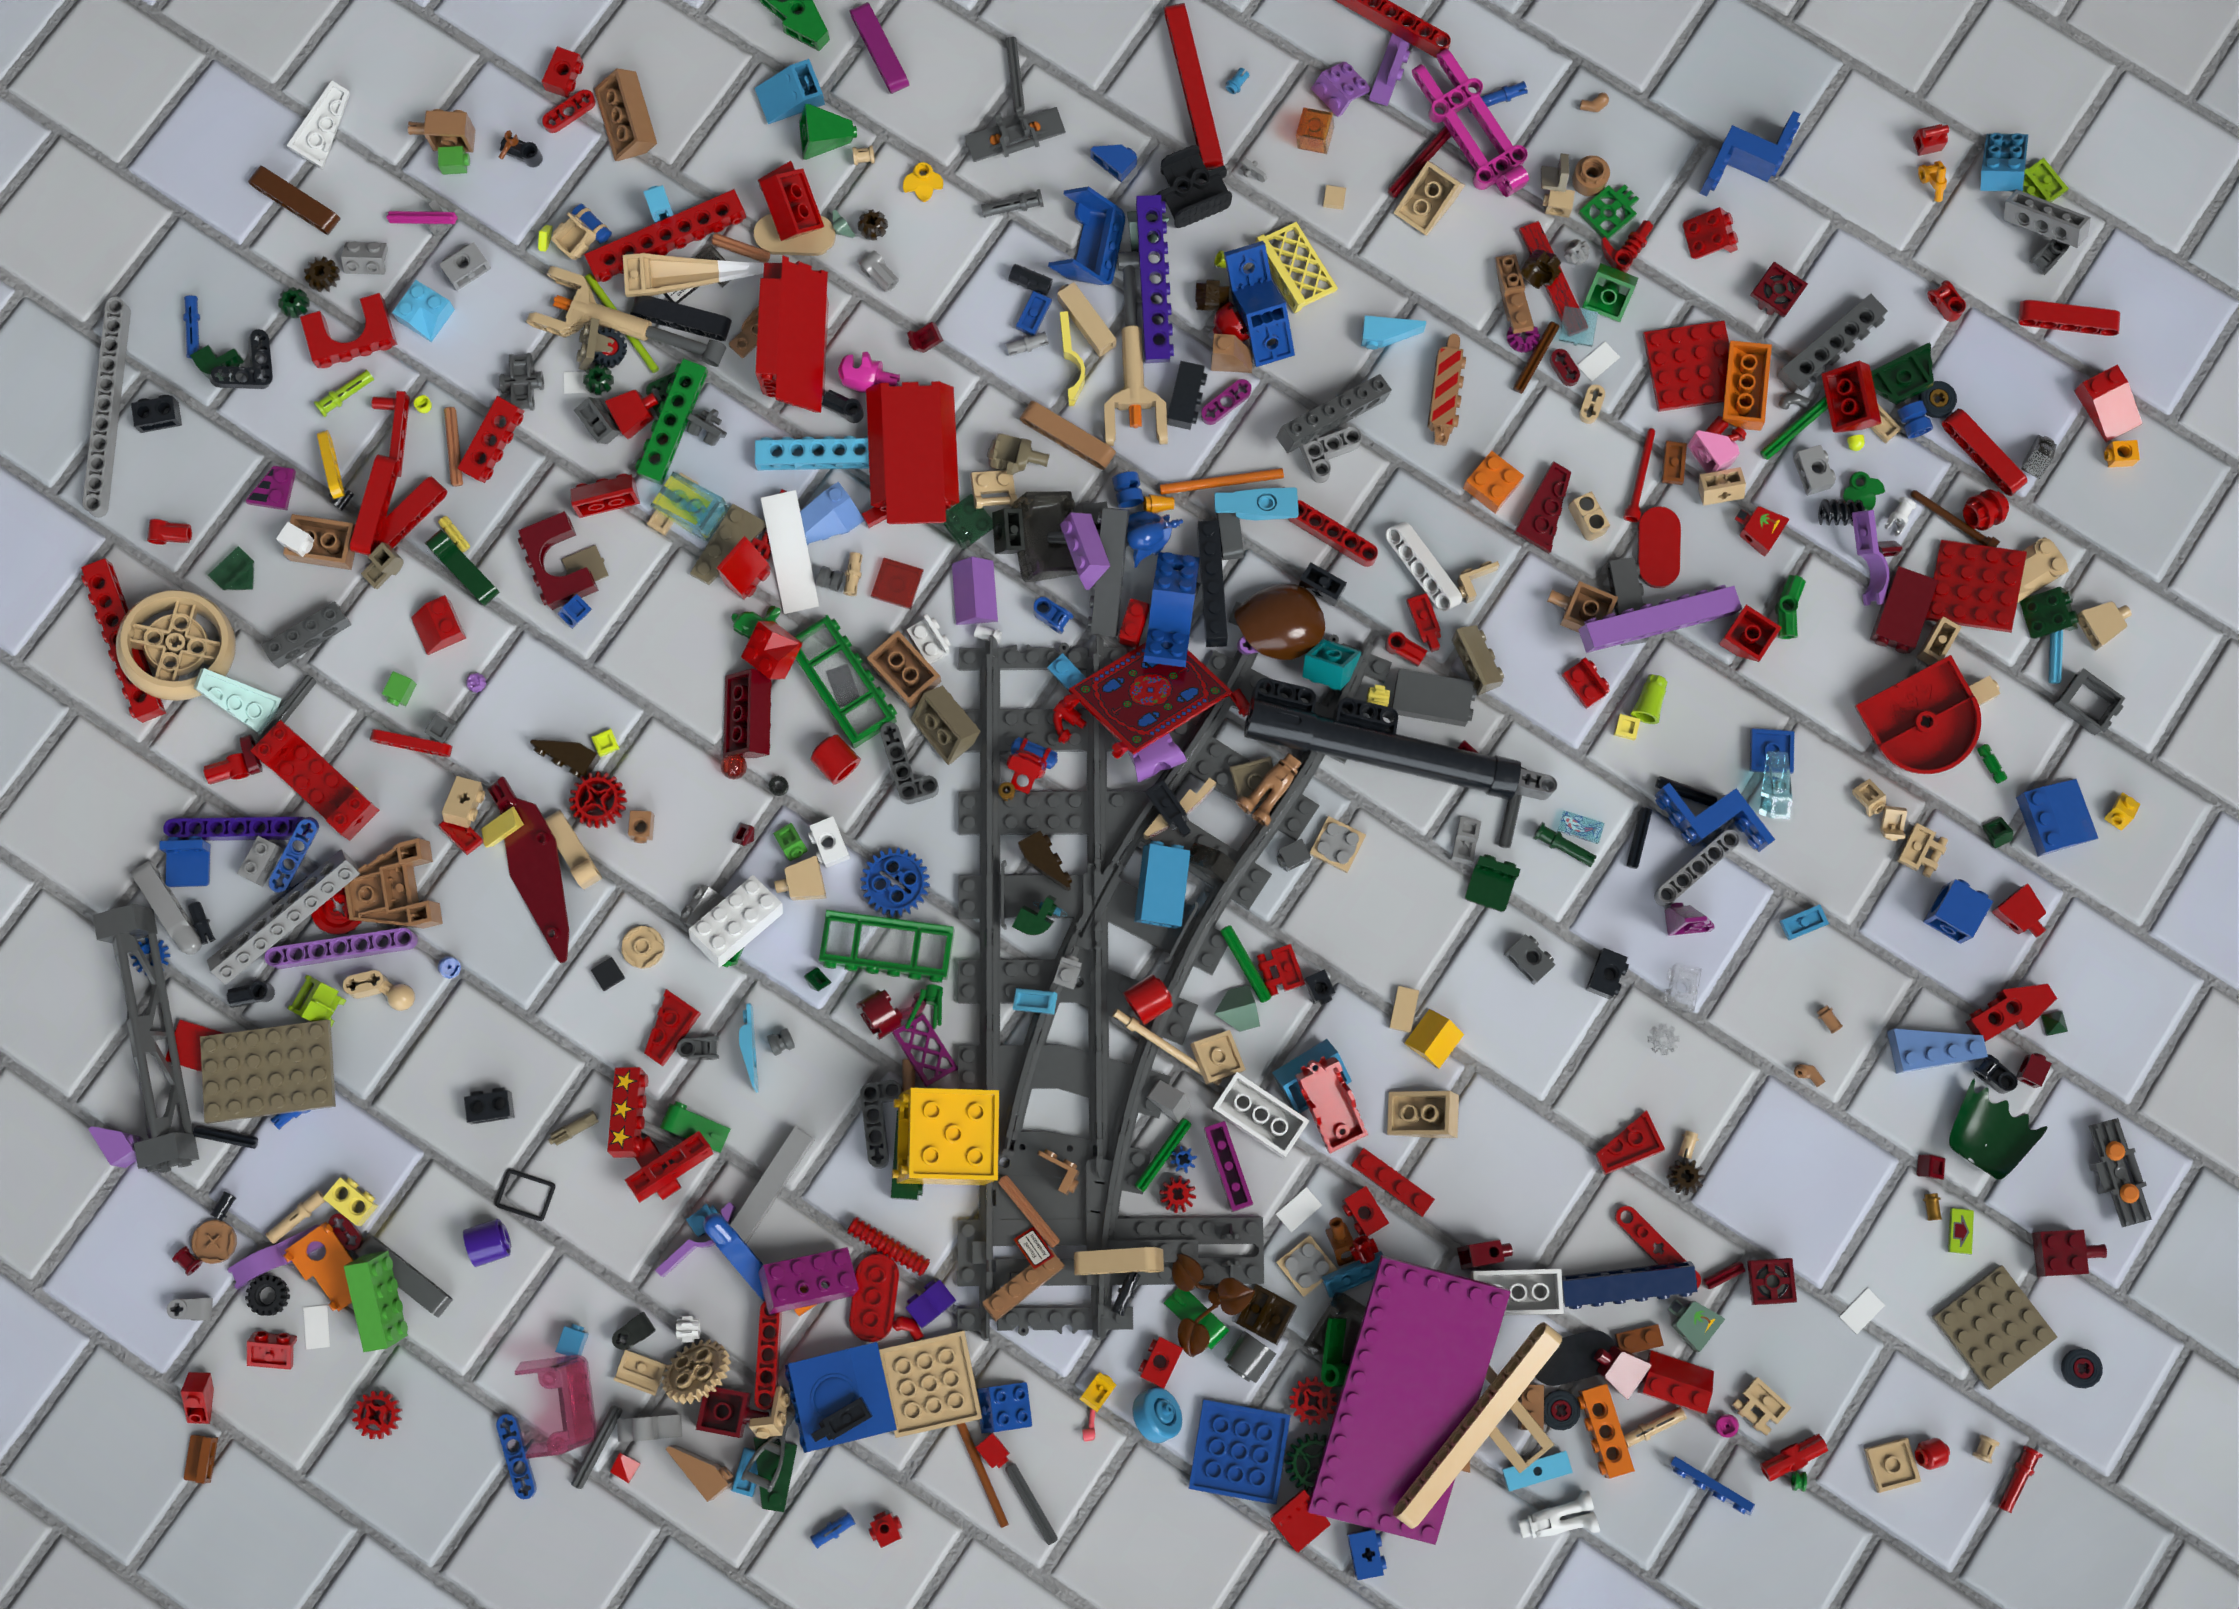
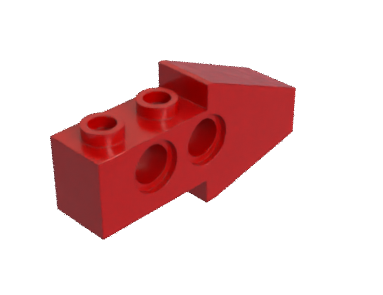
M2048 984L2004 989L1996 993L1999 998L1987 1004L1989 1008L1984 1011L1980 1008L1969 1014L1971 1019L1965 1023L1973 1035H1983L1986 1042L2014 1024L2017 1025L2019 1030L2030 1026L2058 998ZM2007 1003L2011 1004L2014 1008L2012 1014L2006 1009ZM1989 1014L1994 1015L1996 1018L1995 1024L1989 1022Z

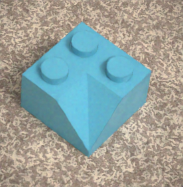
M415 280L392 314L399 323L432 342L455 309L448 299Z

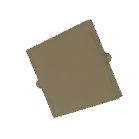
M596 545L562 559L567 571L566 575L587 567L591 571L595 582L609 576L603 563L605 560L601 558Z

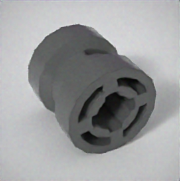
M822 566L818 575L817 586H827L832 591L838 592L844 573L838 570L832 571L829 567Z
M788 1028L781 1030L780 1034L767 1036L775 1056L781 1054L784 1049L791 1050L795 1048Z

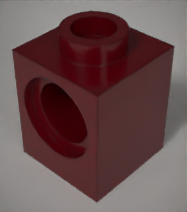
M2039 1053L2026 1055L2016 1075L2017 1080L2033 1088L2042 1087L2052 1063L2046 1061V1057Z

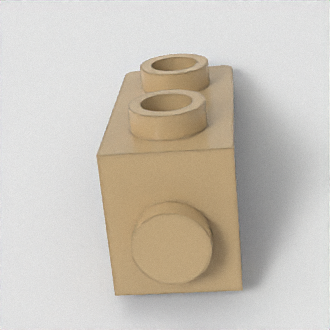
M1488 561L1481 564L1478 569L1473 570L1469 568L1461 572L1457 580L1459 585L1457 588L1462 594V598L1465 599L1466 604L1474 601L1477 596L1471 580L1497 571L1500 566L1498 561L1494 563Z
M776 1386L771 1417L750 1419L749 1428L757 1438L766 1439L773 1436H782L783 1428L786 1425L787 1407L790 1405V1397L782 1386Z

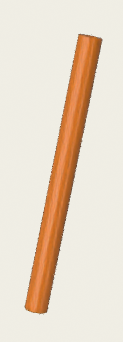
M1283 468L1160 484V493L1163 495L1284 478Z

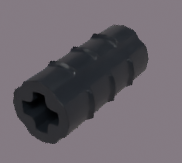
M1018 264L1013 265L1008 281L1017 284V286L1020 285L1044 296L1048 295L1053 282L1052 278Z

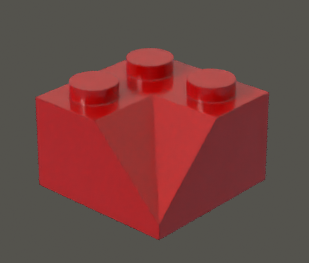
M1746 604L1719 645L1736 656L1759 662L1782 627Z
M758 621L741 658L769 679H785L803 643L774 621Z

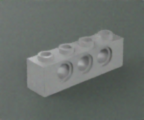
M2016 189L2005 201L2003 220L2078 248L2088 237L2091 217Z

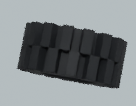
M265 1275L257 1277L255 1282L249 1284L251 1286L250 1289L247 1288L246 1290L248 1296H245V1300L249 1302L247 1306L251 1307V1311L258 1315H276L277 1312L284 1310L283 1307L288 1304L286 1302L287 1299H290V1295L287 1294L289 1288L285 1286L287 1285L286 1282L281 1281V1278ZM271 1287L274 1289L276 1296L272 1303L266 1305L260 1300V1293L264 1288Z

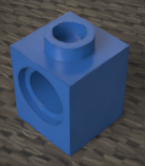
M576 594L561 608L558 615L573 629L592 609Z

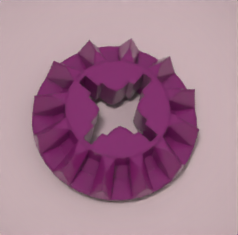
M1534 326L1533 331L1525 332V335H1529L1525 343L1522 337L1517 336L1521 333L1513 334L1510 327L1507 332V341L1512 349L1518 352H1529L1537 346L1540 338L1537 327Z

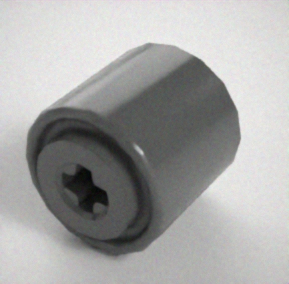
M1243 1331L1224 1361L1229 1364L1227 1367L1248 1382L1251 1380L1257 1383L1276 1353L1246 1331Z

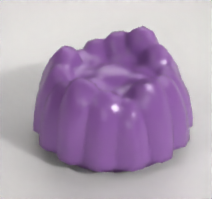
M480 673L470 674L466 680L467 688L476 693L485 689L487 684L486 678Z

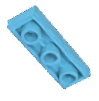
M1566 1451L1538 1458L1521 1473L1514 1466L1502 1469L1509 1492L1573 1473ZM1535 1467L1540 1468L1538 1475H1535L1533 1472Z

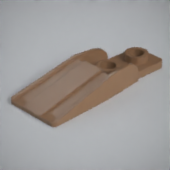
M759 306L744 321L741 327L742 331L729 343V347L741 358L747 356L757 346Z

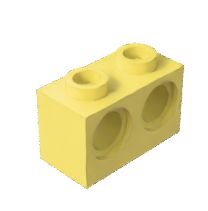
M349 1177L347 1180L339 1178L323 1199L353 1224L362 1226L378 1207L373 1202L375 1197L367 1191L362 1193L357 1189L359 1184ZM343 1188L348 1190V1195L345 1199L340 1198V1191ZM363 1201L365 1208L361 1213H358L356 1205Z

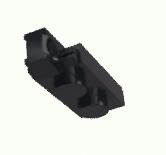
M1161 780L1145 791L1146 795L1166 824L1173 831L1177 829L1183 838L1190 834L1191 830L1186 824L1189 821L1187 813L1165 781Z
M860 1397L819 1422L821 1428L813 1432L811 1436L815 1442L825 1436L828 1441L834 1440L870 1419L873 1415L863 1397Z

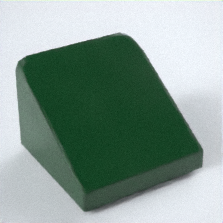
M2002 817L1982 827L1994 848H1998L2013 840V830Z

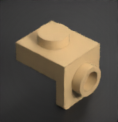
M1884 806L1880 830L1886 839L1892 841L1905 839L1906 835L1903 830L1907 816L1906 808Z

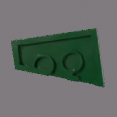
M753 1437L755 1452L768 1439ZM779 1441L773 1442V1443H775V1444L781 1446V1443H780ZM785 1443L783 1465L773 1490L768 1492V1489L759 1486L762 1509L778 1512L785 1511L797 1450L796 1444ZM765 1449L756 1459L758 1475L772 1481L780 1461V1456Z

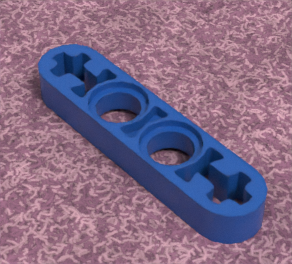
M306 817L297 825L269 879V887L274 892H283L290 886L319 830V823L316 819ZM307 823L312 824L311 829L313 830H310L306 836H302L306 829L304 825ZM296 840L302 841L304 850H295L293 842ZM285 859H292L295 867L287 869L284 866ZM284 873L286 875L282 880L283 884L279 887L276 880Z
M505 1414L499 1417L496 1426L513 1488L518 1498L523 1500L530 1499L535 1495L537 1487L519 1422L514 1415ZM505 1418L513 1422V1425L510 1426L511 1433L516 1431L517 1434L506 1439L504 1435L509 1434L507 1428L502 1427V1424L505 1423ZM512 1439L519 1442V1449L516 1452H511L508 1449V1442ZM517 1461H522L525 1464V1471L522 1474H517L514 1471V1464ZM528 1474L529 1479H524L526 1486H531V1490L528 1491L526 1496L525 1492L521 1493L520 1491L523 1488L522 1480L517 1482L516 1478L524 1477Z

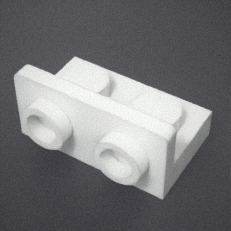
M926 614L923 620L906 630L923 658L931 665L950 654L949 646L951 644L945 634L943 636L940 635L937 630L940 627L935 618L930 619L928 614Z

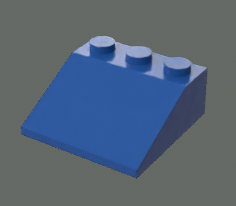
M2077 779L2043 786L2024 792L2016 797L2038 857L2099 839Z

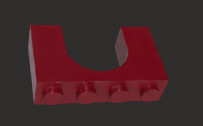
M565 511L518 530L520 534L518 542L522 550L526 549L528 556L525 559L529 568L533 567L535 575H532L536 586L541 587L543 593L540 594L544 605H548L554 610L568 603L576 594L583 598L599 591L593 575L587 567L560 577L550 575L545 570L544 559L547 551L553 545L576 536L570 517Z

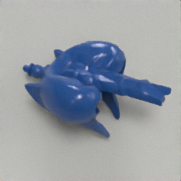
M1140 511L1129 515L1126 538L1129 546L1134 549L1133 561L1135 568L1142 559L1151 554L1157 556L1158 552H1161L1171 537L1172 528L1180 526L1183 523L1182 519L1169 522V514L1161 517L1156 513Z

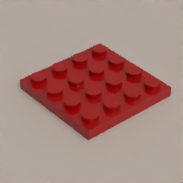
M1725 320L1643 333L1658 412L1724 402L1729 354V340Z
M1941 540L1934 579L1938 580L1926 620L1937 622L1942 617H1945L1961 626L2012 633L2027 551Z

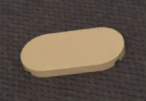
M771 214L763 216L754 228L756 244L773 255H823L834 245L836 234L833 224L823 216H821L824 224L823 228L784 241L780 240Z

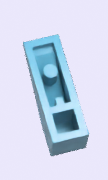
M1365 316L1361 346L1374 350L1421 334L1425 330L1426 321Z

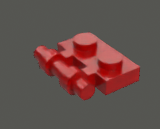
M1291 944L1271 950L1273 958L1267 961L1264 953L1256 956L1259 963L1257 965L1258 969L1262 971L1265 979L1264 984L1271 997L1279 994L1276 988L1277 985L1282 984L1284 992L1305 985ZM1276 966L1279 975L1275 979H1273L1270 968Z

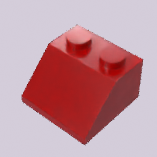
M446 595L424 604L411 617L427 655L466 639L452 603Z

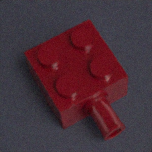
M2084 1230L2032 1233L2037 1277L2089 1274L2088 1258L2107 1257L2105 1244L2086 1245Z
M715 1386L716 1392L710 1391L708 1392V1398L704 1395L702 1397L696 1430L742 1438L745 1425L750 1423V1419L769 1417V1412L750 1409L749 1404L752 1393Z

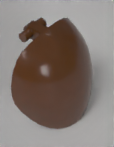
M1278 584L1264 588L1246 599L1234 611L1238 627L1249 644L1261 654L1275 659L1292 660L1306 654L1321 641L1325 633L1324 614L1317 600L1309 590L1296 584Z

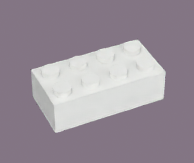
M752 875L689 928L690 940L720 968L783 914L782 902Z
M1236 1072L1212 1109L1216 1114L1284 1159L1310 1121L1238 1072Z
M1561 1269L1470 1272V1279L1507 1288L1511 1291L1504 1315L1564 1314Z

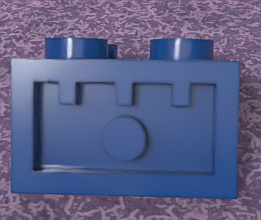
M1026 1382L977 1389L983 1418L980 1419L981 1434L1032 1427Z

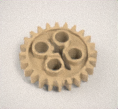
M708 1339L704 1343L703 1340H700L698 1345L692 1342L691 1348L688 1349L684 1346V1352L677 1351L678 1357L670 1358L672 1364L665 1366L668 1371L662 1373L664 1379L661 1382L664 1385L662 1388L675 1403L680 1401L684 1405L688 1401L689 1404H692L694 1399L700 1402L701 1396L704 1395L708 1398V1392H716V1385H723L720 1380L728 1377L725 1372L730 1370L728 1366L731 1363L730 1355L723 1345H719L717 1341L712 1343Z

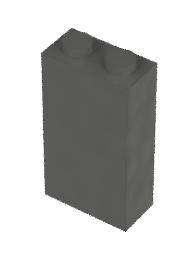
M1399 669L1396 677L1392 708L1400 716L1465 727L1468 721H1472L1473 709L1470 708L1471 701H1475L1477 689L1473 688V681Z

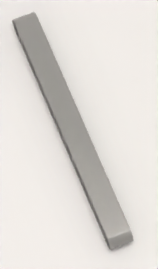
M116 296L109 298L105 304L82 502L84 509L97 518L105 516L109 509L131 315L128 305ZM121 306V309L115 312L116 308ZM119 326L116 331H113L114 327ZM114 345H117L113 351H110ZM111 365H114L113 369L108 370ZM112 384V387L109 390H106V387ZM110 404L109 408L104 410V407ZM108 423L107 427L101 430L102 426ZM106 443L104 448L99 449L101 444ZM100 463H103V466L100 469H97V466ZM101 483L99 488L94 489L96 484ZM99 502L98 507L92 509L93 505Z

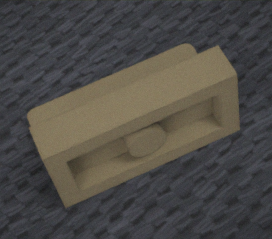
M1561 153L1558 168L1541 167V188L1566 192L1569 178V154Z

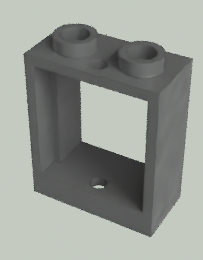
M2083 668L2075 674L2053 706L2096 735L2101 731L2105 732L2112 724L2110 719L2113 715L2117 716L2124 706L2121 704L2125 697ZM2082 684L2111 704L2098 723L2069 704Z

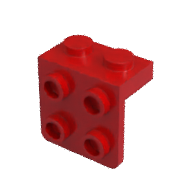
M1718 207L1683 223L1688 247L1693 259H1699L1721 249H1725L1730 253L1738 250L1736 243L1739 241L1736 232L1732 230L1733 218L1729 212Z

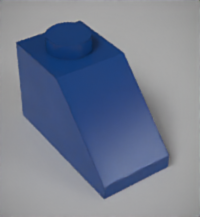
M1122 144L1094 146L1090 149V158L1120 182L1137 166L1136 153L1131 148H1126Z

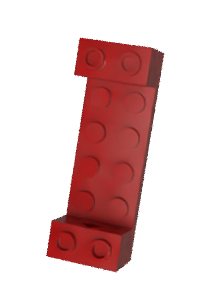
M281 720L250 750L320 813L338 833L349 841L380 811Z

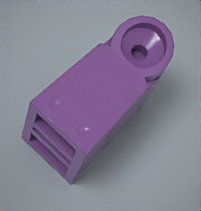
M1169 733L1134 755L1127 750L1135 765L1138 783L1153 777L1160 770L1171 769L1187 761L1183 752L1172 741Z

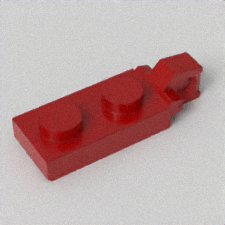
M1427 593L1408 598L1406 602L1420 639L1423 643H1428L1431 652L1438 651L1440 648L1438 638H1441V629Z

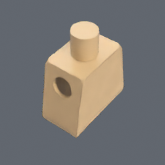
M2111 601L2083 610L2077 615L2080 627L2096 651L2127 627L2124 619L2130 617L2132 613L2127 605L2117 608L2115 603Z
M817 856L784 868L786 878L774 881L776 893L789 891L792 900L827 898Z

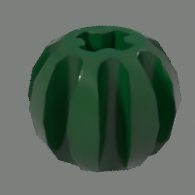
M291 287L287 292L282 291L280 294L282 298L278 299V306L284 315L299 318V315H305L308 312L306 308L310 306V301L303 290Z
M595 364L596 366L593 369L589 367L586 370L587 375H583L585 388L590 393L595 391V395H602L603 391L608 393L612 389L610 385L614 384V376L611 375L612 371L607 367L602 368L601 364Z

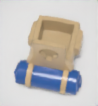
M579 204L573 209L572 213H567L570 219L565 223L559 224L554 230L551 240L569 258L576 260L577 258L580 259L588 251L590 244L595 240L600 244L607 242L612 232L584 204Z

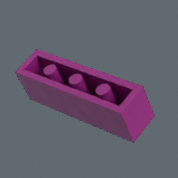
M1223 1121L1205 1127L1204 1133L1231 1213L1252 1206L1253 1201L1226 1122Z

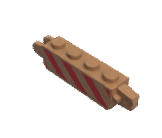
M1453 333L1448 337L1446 347L1440 348L1436 356L1427 426L1431 431H1434V444L1442 446L1447 445L1453 428L1458 426L1459 415H1456V408H1460L1461 396L1458 395L1459 388L1462 389L1464 376H1460L1461 369H1465L1466 357H1463L1464 349H1459L1460 337Z

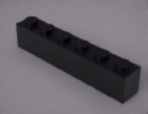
M1219 520L1198 521L1197 535L1206 647L1227 646L1228 634Z

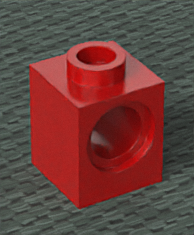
M994 1433L975 1447L991 1468L995 1466L1000 1468L1009 1461L1006 1456L1010 1452Z

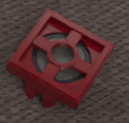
M1773 262L1750 296L1759 301L1758 307L1760 310L1767 308L1766 314L1773 315L1776 312L1785 318L1808 283L1776 262Z
M1792 1258L1747 1261L1752 1305L1797 1302Z

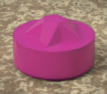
M1724 1414L1718 1418L1716 1430L1723 1437H1733L1739 1430V1422L1733 1415Z

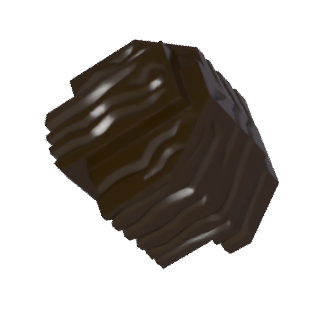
M1535 249L1526 260L1521 274L1536 289H1540L1542 285L1551 286L1561 273V270H1559L1561 262L1556 257V254Z
M1206 279V283L1196 282V310L1218 311L1222 306L1229 303L1230 287L1220 286V280Z

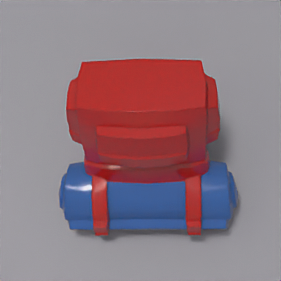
M1018 737L1011 744V755L1007 760L1008 768L1015 771L1011 784L1014 785L1016 790L1029 794L1035 779L1042 778L1046 768L1051 769L1058 761V753L1049 747L1045 748L1032 743L1027 738ZM1023 774L1029 778L1027 786L1022 787L1017 783L1019 775Z

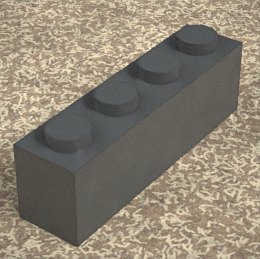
M1634 557L1610 560L1606 569L1611 594L1618 597L1614 606L1615 615H1621V612L1634 608V611L1640 610V607L1646 605V603H1643L1644 589L1638 579L1640 575L1639 564L1635 563ZM1649 637L1624 643L1621 646L1646 643Z

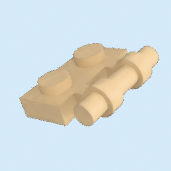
M1916 823L1897 862L1915 871L1919 869L1920 865H1923L1925 869L1922 874L1930 878L1933 871H1936L1938 867L1937 862L1940 856L1944 855L1947 849L1945 846L1948 839L1940 837L1939 841L1936 842L1933 840L1936 832ZM1929 848L1933 850L1930 859L1925 857Z
M1755 1377L1742 1392L1748 1401L1743 1404L1739 1399H1736L1732 1404L1742 1418L1745 1416L1753 1424L1752 1427L1757 1431L1760 1430L1765 1436L1772 1430L1766 1425L1769 1419L1773 1423L1778 1424L1791 1409L1783 1399L1758 1377ZM1754 1405L1763 1413L1760 1418L1751 1411Z

